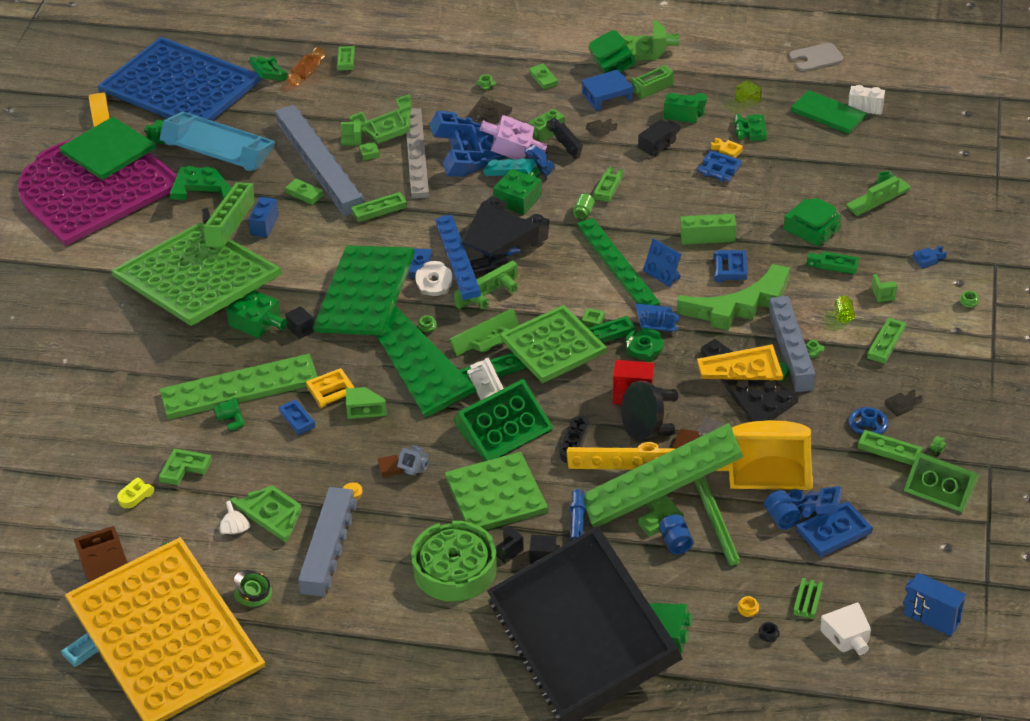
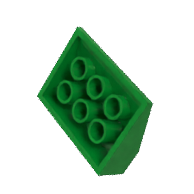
M524 379L459 411L453 419L465 440L485 461L499 458L554 428Z

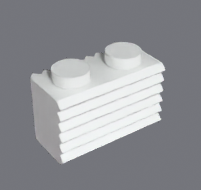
M862 85L851 86L848 106L869 114L881 115L884 106L885 90H881L878 87L865 88Z

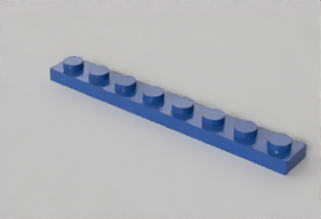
M444 215L436 218V226L462 299L466 300L481 296L453 215Z

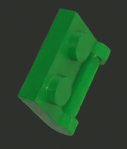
M261 56L249 58L248 63L261 79L285 81L288 78V73L281 69L273 56L267 59Z

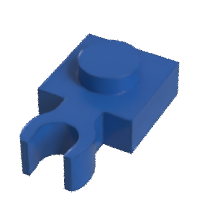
M938 246L935 250H931L928 247L913 252L912 258L921 268L938 264V259H945L947 251L942 252L943 246Z

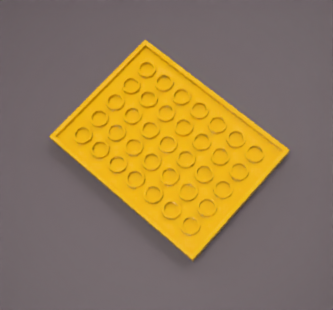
M181 537L65 594L66 600L142 721H165L265 667V661Z

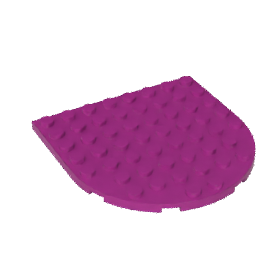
M67 140L38 154L32 164H27L18 183L19 196L24 208L64 246H67L171 193L177 175L149 152L104 180H101L60 152L59 147L71 141Z

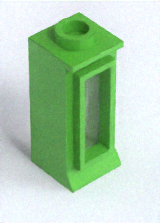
M663 64L660 68L637 78L632 77L633 93L640 99H643L673 86L674 72Z

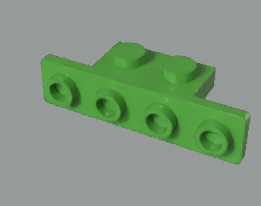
M894 176L869 188L867 194L847 203L846 208L858 216L909 191L911 186L901 178Z
M509 309L450 338L454 355L459 356L471 349L487 352L492 346L503 344L504 342L501 340L500 334L519 325L515 311Z

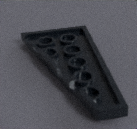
M715 338L701 347L703 357L733 352ZM720 379L723 380L726 389L738 406L743 408L745 416L752 422L773 421L798 403V397L775 380Z

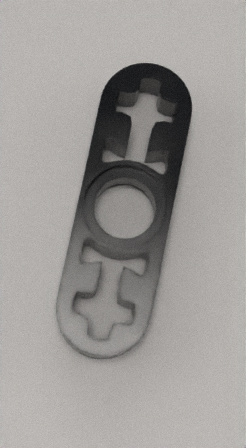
M576 416L572 418L560 446L561 461L568 463V447H582L589 430V421L586 417ZM572 437L579 438L578 441H570L569 439Z

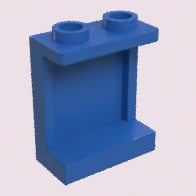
M618 70L582 80V94L595 111L602 110V101L624 95L628 101L632 100L633 86L627 82L625 76Z

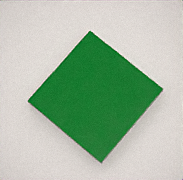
M112 116L60 146L59 149L62 154L101 180H104L156 149V145Z

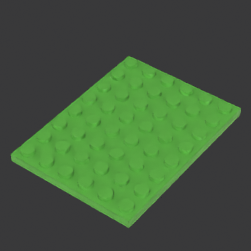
M201 222L111 270L113 277L190 326L215 314L216 311L223 307L229 306L237 299L245 297L246 294L259 289L267 282L273 281L282 274L280 267L231 239L221 248L206 246L205 224Z

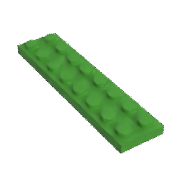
M309 353L160 388V393L167 419L169 420L212 410L219 403L234 397L238 403L304 388L307 387L306 381L318 376Z
M728 423L586 492L584 503L592 526L595 528L743 458V453L731 425Z

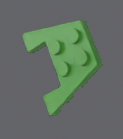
M408 94L396 99L399 107L398 110L368 121L364 113L360 112L349 116L350 122H361L362 132L377 143L402 136L410 132L411 96Z

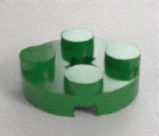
M642 328V331L639 332L634 330L626 337V353L629 356L645 360L646 362L654 361L655 357L659 356L664 349V340L661 338V334L653 329Z

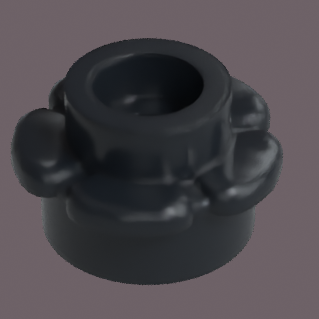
M772 622L763 623L758 630L759 638L765 642H774L780 636L777 625Z

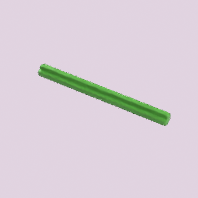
M705 476L695 480L694 483L730 566L738 565L740 558Z

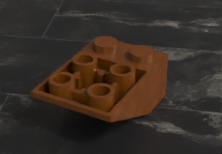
M114 526L74 538L77 554L88 583L127 564Z

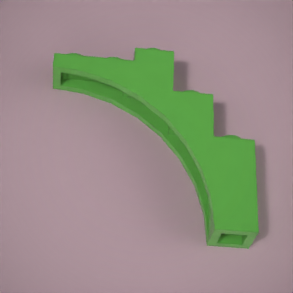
M772 264L768 272L758 282L739 292L725 296L708 298L679 295L677 299V314L711 321L710 327L729 331L735 316L753 320L759 306L769 308L770 298L784 295L789 283L790 268Z

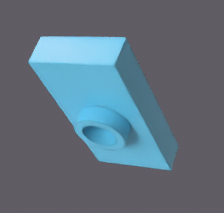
M86 633L61 652L62 656L76 668L97 653L98 649L88 633Z

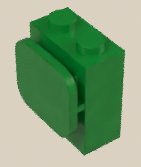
M616 30L605 33L589 44L588 49L592 59L603 74L614 70L622 73L637 64L632 51Z
M805 198L784 216L783 230L820 247L840 230L841 215L836 213L837 209L835 206L821 199L813 198L809 200Z
M649 603L682 654L685 644L689 640V626H692L693 616L692 613H689L687 604Z

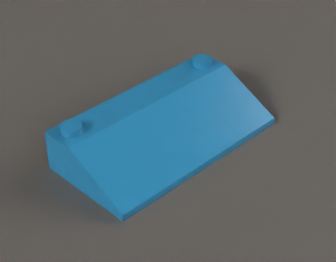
M183 111L163 121L160 140L165 141L167 145H177L242 166L247 171H255L260 168L276 141Z

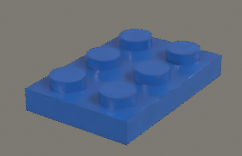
M848 501L839 505L838 512L831 515L819 514L796 525V531L820 558L871 534L873 529Z

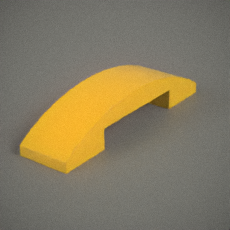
M105 92L90 94L89 102L95 127L109 119Z

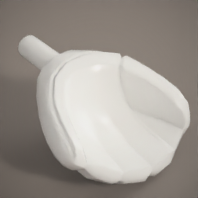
M227 501L226 505L229 513L221 520L220 534H236L248 530L251 527L250 522L243 514L233 510L231 501Z

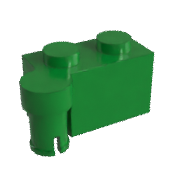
M667 93L664 101V119L697 123L699 112L700 117L705 115L707 96L703 93H698L694 96Z

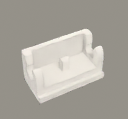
M489 358L471 365V369L467 371L480 400L504 389Z

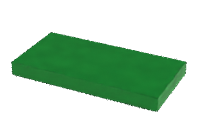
M810 90L791 106V112L846 134H850L867 116V113Z

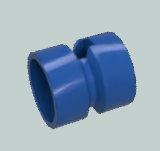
M785 491L773 492L766 498L764 507L779 529H790L800 521L801 512L793 504V501Z
M670 515L660 522L659 530L670 553L682 554L692 548L694 540L683 516Z

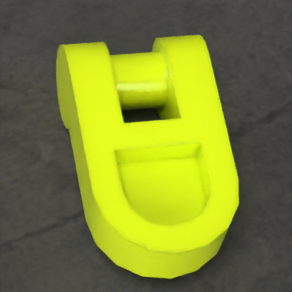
M140 478L134 479L118 493L119 505L123 508L136 506L145 497H150L154 493V487L150 484H144V481Z

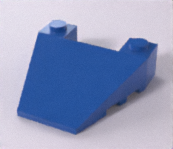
M436 111L429 124L433 137L449 138L452 149H450L443 161L447 176L464 177L486 167L491 160H501L507 157L491 151L494 135L479 131L481 124L473 122L472 118L466 117L464 119L458 117L457 113Z

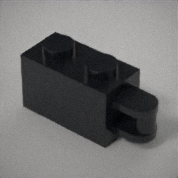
M660 119L638 135V149L654 157L676 141V134L680 131L681 126L672 120L665 122Z

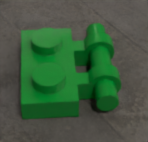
M740 114L735 115V133L739 140L749 137V141H767L764 115H747V119H743Z

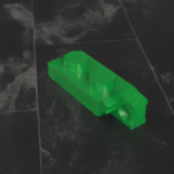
M823 251V254L808 253L806 265L856 275L859 257Z

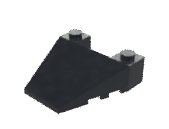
M490 197L481 203L462 240V245L490 257L510 252V248L517 247V249H523L524 245L530 243L532 246L538 245L548 239L550 220L540 214H534L527 219H522L506 212L507 202L501 201L497 197Z

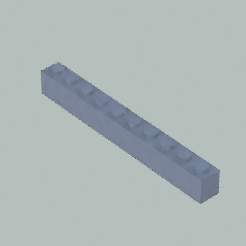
M294 104L275 110L278 126L344 217L351 215V207L364 203L363 194L357 191L356 185L351 183L348 174L343 172L342 166L337 164L334 155L329 153L328 147L323 145L321 138L317 137L314 128L309 126L308 120L303 118L301 111L297 110Z

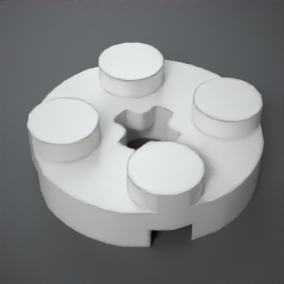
M430 261L423 264L424 267L420 270L418 269L415 276L416 285L420 293L429 296L447 294L452 285V272L449 267L447 268L444 266V263L439 261ZM432 276H436L438 280L432 281L429 279H432Z

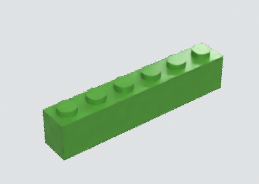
M236 182L204 225L206 246H212L213 248L225 246L255 203L253 183Z

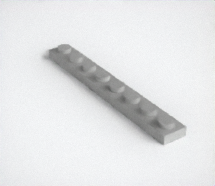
M412 108L410 132L406 133L412 199L429 198L421 108Z

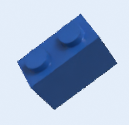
M259 197L248 218L250 234L252 236L268 238L279 216L277 199Z

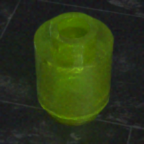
M839 296L834 303L836 319L841 323L851 322L855 318L853 301L848 296Z

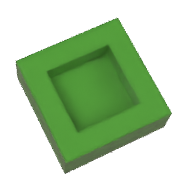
M376 142L359 145L363 161L380 157Z
M587 308L581 322L586 327L602 324L605 312Z

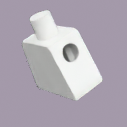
M858 602L821 616V632L841 652L854 649L858 655H863L869 650L867 643L870 640L871 629Z

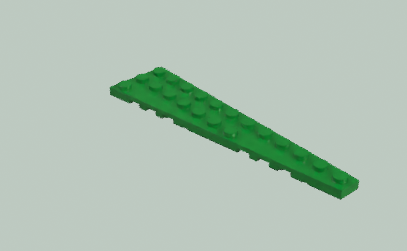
M395 305L384 336H377L423 416L427 418L476 392L475 386Z

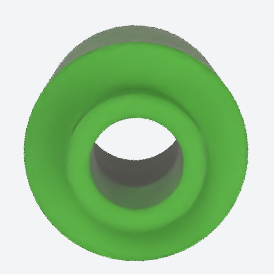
M589 194L579 195L573 208V214L577 219L584 220L589 217L595 204L594 198Z

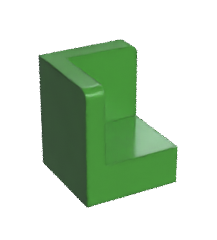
M341 122V145H362L361 122Z
M874 274L871 288L877 302L896 300V282L880 283L877 274Z

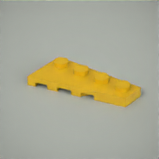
M773 345L697 359L702 379L783 380V374Z

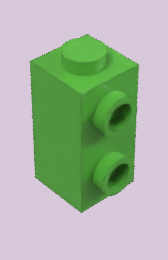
M552 109L528 122L529 125L534 126L533 139L543 142L554 136L553 132H550L546 126L547 121L556 118L561 124H565V116Z

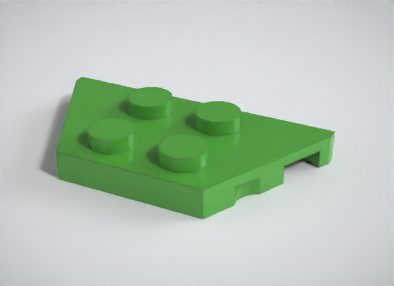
M273 485L260 491L250 492L246 498L237 500L234 497L230 499L234 508L285 543L288 542L302 511L301 504Z

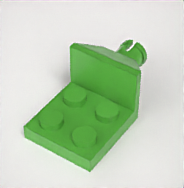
M653 20V36H622L626 45L632 51L635 60H657L666 52V47L679 46V33H666V28L657 20Z

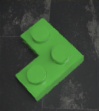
M174 448L159 475V480L162 483L179 486L186 471L205 475L212 462V457L208 454Z
M664 495L645 504L651 512L638 518V525L651 537L660 532L659 524L664 518L674 514L681 515L684 518V514L667 495Z

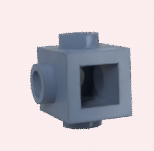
M412 445V448L403 447L399 455L397 467L405 469V473L416 476V473H424L429 466V454L423 452L424 448Z

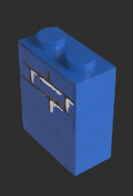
M917 573L913 580L910 579L905 588L907 595L903 601V605H905L904 615L952 637L962 620L966 594Z

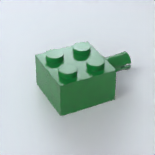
M534 167L528 175L511 169L493 188V196L507 202L506 209L525 215L542 196L541 179L537 178L540 175V170Z
M256 290L246 294L243 298L237 299L226 309L229 326L258 339L271 326L283 330L287 325V319L281 317L279 300Z

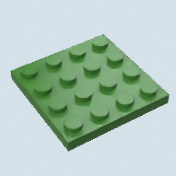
M565 305L500 334L504 344L542 383L607 353V347Z
M521 452L445 472V479L464 521L476 524L484 530L548 513V506Z

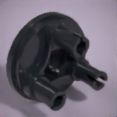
M647 381L632 383L624 394L621 406L622 422L628 435L637 441H646L660 435H674V424L663 423V401L676 402L678 400V391L676 389L655 387Z

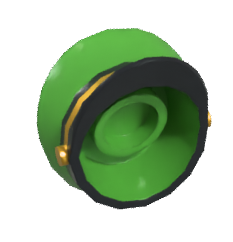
M242 570L235 575L234 584L236 588L234 590V598L238 603L244 606L256 607L265 604L271 598L272 588L269 580L263 574L252 570Z

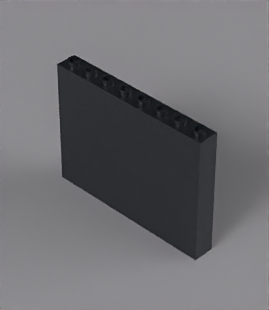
M599 526L487 590L491 597L487 601L493 611L498 609L499 614L496 615L502 627L507 625L509 628L505 632L511 642L516 640L517 645L514 646L520 658L525 656L527 659L523 663L529 673L534 671L536 676L533 677V680L538 689L544 688L545 693L542 695L548 706L553 704L555 707L552 713L557 721H579L683 660L673 639Z

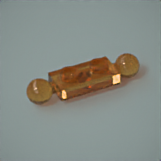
M316 47L313 49L312 54L307 53L298 62L287 78L291 86H297L300 83V79L306 80L322 63L321 59L325 56L324 49Z

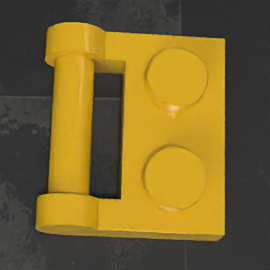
M341 368L306 381L307 388L320 409L326 407V404L346 397L347 388H354ZM345 387V389H343V390H341V391H338V392H336V393H333V394H330V395H328V396L323 397V395H326V394H328V393H331V392H333V391H336V390H339V389Z

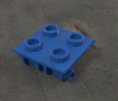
M653 238L643 271L671 287L673 281H678L681 277L677 268L682 254Z
M635 303L641 328L667 332L678 331L675 322L679 321V315L672 312L671 307Z

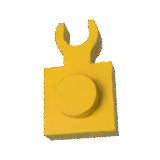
M715 138V143L711 142L712 150H718L719 153L736 158L743 150L742 145L730 140L723 142L721 139Z

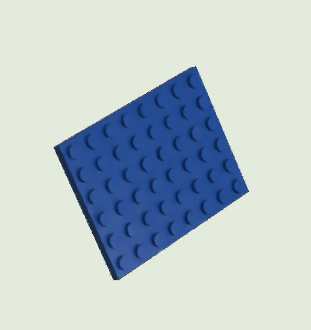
M160 37L98 85V90L165 118H170L183 111L213 121L262 79L253 71Z

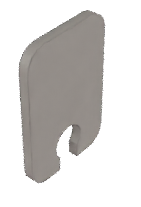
M832 43L794 50L789 54L791 61H796L800 58L807 60L806 62L796 63L795 66L800 71H809L840 64L844 58Z

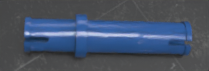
M581 489L572 491V504L569 507L571 513L570 542L583 535V514L586 512V506L584 505L585 492L581 491Z

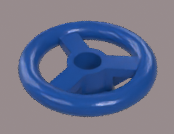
M872 407L856 409L850 414L848 419L850 428L861 436L864 430L858 427H871L875 430L871 432L880 435L888 428L886 415ZM861 414V418L858 421H854L856 416ZM877 416L881 418L882 426L877 423Z

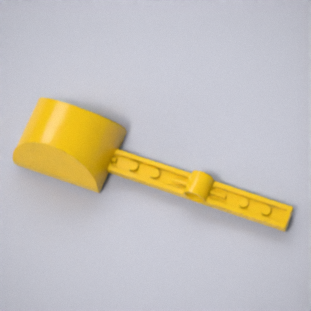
M755 421L732 427L744 457L716 470L729 471L730 489L811 490L813 488L811 430L809 427L788 421ZM653 442L642 443L638 448L568 447V469L633 470L674 449L658 448V445Z

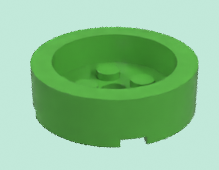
M452 521V524L441 526L440 523L435 524L423 531L412 547L411 556L414 579L419 588L433 598L443 601L468 600L483 593L495 579L497 558L493 538L486 530L476 524L466 521ZM455 553L460 555L457 557H451V559L449 557L450 554Z

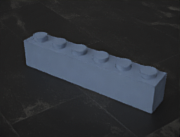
M789 296L770 298L769 317L784 362L789 368L788 374L794 392L814 390L815 371Z
M329 487L298 579L300 594L325 597L327 589L331 588L332 574L337 570V558L342 555V542L347 539V527L351 525L352 511L356 510L357 498H354L353 489Z

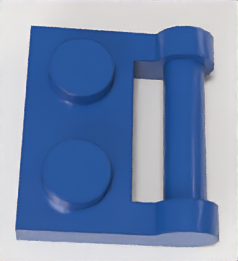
M717 250L713 253L716 270L714 280L716 282L747 280L746 250ZM724 259H728V271H723L722 261Z

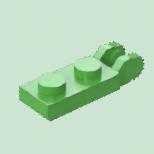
M609 167L596 187L593 198L610 202L623 179L624 169H619L617 174L614 175V168Z

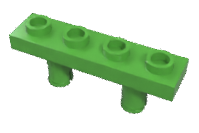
M512 260L477 279L481 293L479 297L463 300L459 289L454 292L455 306L461 309L474 302L481 309H485L489 305V299L484 296L502 286L509 290L510 293H515L518 290V283L514 281L518 278L517 263Z

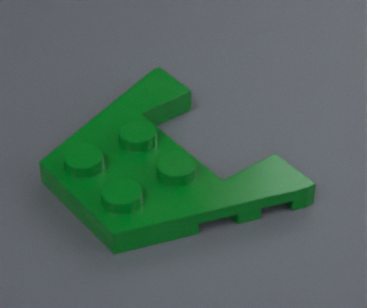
M193 166L181 167L172 187L170 199L186 200V191L220 192L223 201L232 187L216 169L210 167L195 168Z

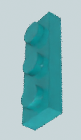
M525 158L519 160L495 159L488 162L483 172L485 176H505L513 169L529 175L536 163L534 159Z

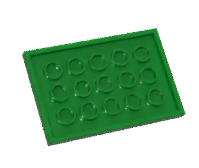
M346 245L314 323V332L384 336L413 260L414 248Z

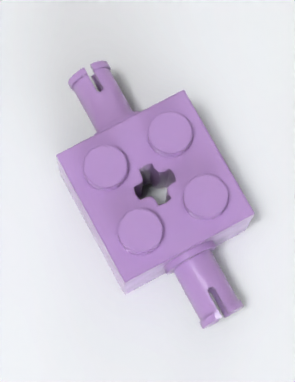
M502 115L497 126L484 120L480 126L479 131L494 135L491 151L515 160L525 158L526 154L524 151L530 145H536L544 153L547 148V144L533 140L534 126Z

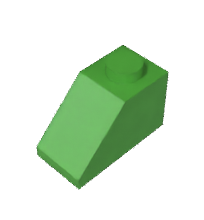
M366 387L346 389L348 419L387 416L386 401L381 396Z

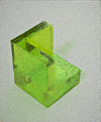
M746 80L736 86L735 100L739 103L749 97L756 102L761 101L762 88Z

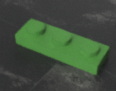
M398 192L353 206L351 211L357 222H361L406 208L407 202L402 194Z
M888 318L868 351L867 358L886 364L906 329V323Z
M864 430L858 442V449L912 466L917 452L922 453L923 447Z

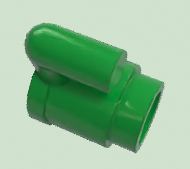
M235 397L213 407L218 422L235 418V422L227 424L229 432L244 427L245 422Z

